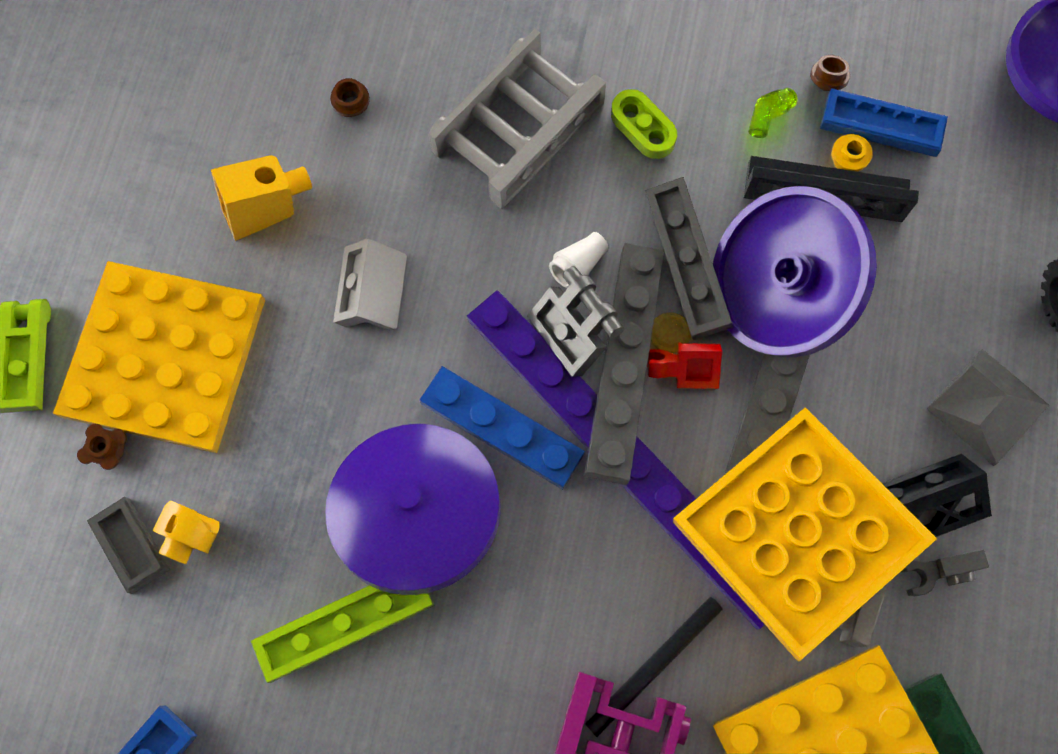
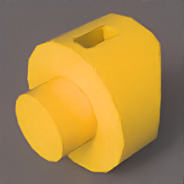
M169 501L165 504L152 530L166 537L158 553L183 564H187L194 548L208 554L219 531L220 523L217 520L197 513L193 509Z

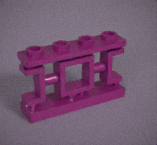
M578 672L555 754L576 753L593 691L600 693L595 712L618 719L611 746L587 739L583 754H632L628 751L635 725L659 733L664 714L668 715L669 718L659 754H674L677 744L684 745L686 742L691 718L684 716L686 706L656 697L650 719L610 707L608 704L614 683Z

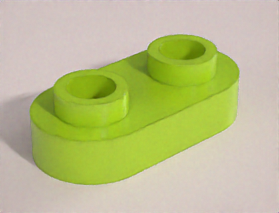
M627 89L615 96L611 108V119L614 125L646 157L661 159L668 156L674 150L677 140V129L673 122L639 90ZM633 112L637 116L629 118L624 113ZM658 138L662 143L653 144L650 142V139Z

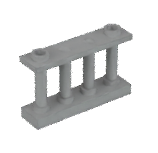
M534 29L525 39H518L511 47L509 55L447 117H440L432 126L429 134L433 154L438 158L451 146L489 176L490 200L501 209L604 104L606 82L596 74H593L584 84L581 82L576 84L540 56L541 32L537 29ZM529 67L568 97L567 102L559 110L553 109L551 111L514 81ZM504 93L542 123L541 129L533 137H524L488 107ZM476 119L516 150L515 155L507 164H498L462 135Z

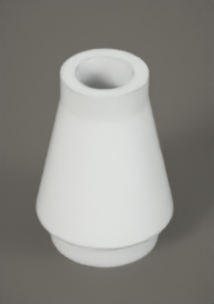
M592 232L588 237L556 252L553 255V260L549 263L551 274L558 283L568 288L569 285L563 278V273L568 268L575 266L582 275L588 276L600 258L609 250L607 241L599 233Z

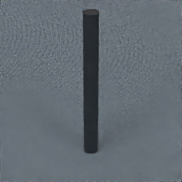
M709 597L610 697L608 706L624 711L723 610L721 605L715 599ZM596 712L585 725L598 737L615 718Z

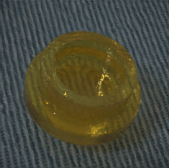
M667 312L654 319L651 342L654 347L670 353H677L678 343H689L691 333L683 316Z

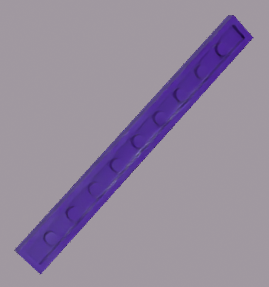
M496 290L467 315L468 322L588 449L597 394L580 376L572 377L544 338ZM636 436L630 481L627 485L622 486L757 630L761 629L765 624L673 523V518L696 499L695 496Z

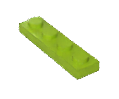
M368 585L251 640L266 682L272 683L435 605L429 593L419 595L393 594Z

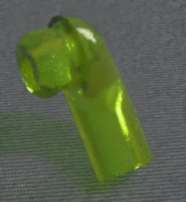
M791 88L774 90L759 97L755 103L748 130L749 134L756 138L766 137L771 120L786 114L796 106L798 101L796 92Z

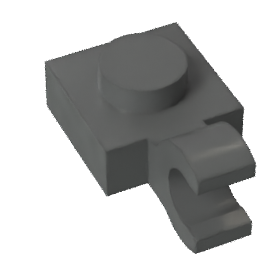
M980 550L929 562L912 561L901 573L915 571L920 575V586L906 590L908 596L915 597L931 592L936 581L941 578H946L948 586L976 580L974 571L989 568L985 551Z

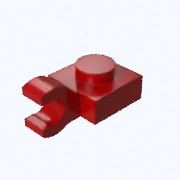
M678 343L677 354H672L662 349H650L647 363L648 377H676L677 388L719 389L722 362L721 344Z

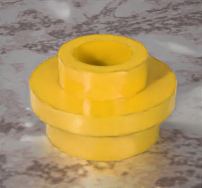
M846 134L836 140L832 147L831 156L837 169L859 172L868 166L872 159L873 151L870 143L864 137L857 134ZM847 149H853L859 155H852Z

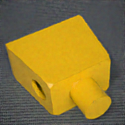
M273 155L211 169L220 207L235 241L290 218L294 214L292 196L312 189L310 177L304 166L283 172L277 157Z

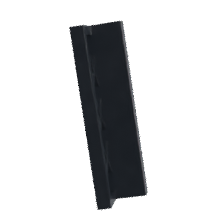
M751 156L748 162L744 191L745 199L756 200L769 192L785 187L807 186L818 188L842 199L853 207L860 216L903 222L918 203L919 191L910 190V179Z
M962 453L882 483L917 519L925 511L933 508L938 510L930 523L924 525L935 537L992 516L987 473ZM974 493L975 506L960 512L955 510L964 496Z

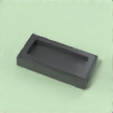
M121 498L87 520L127 593L134 594L170 570L163 556L158 553L157 545L129 498Z

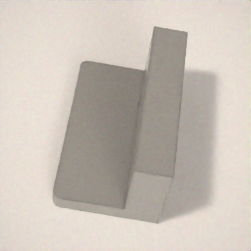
M369 238L346 246L333 323L350 327L367 322L387 330L396 329L398 326L407 255Z

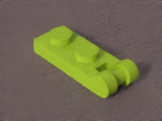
M32 299L29 304H20L18 301H5L0 305V413L43 410L47 323L51 319V307L47 299ZM27 320V327L19 328L22 321Z

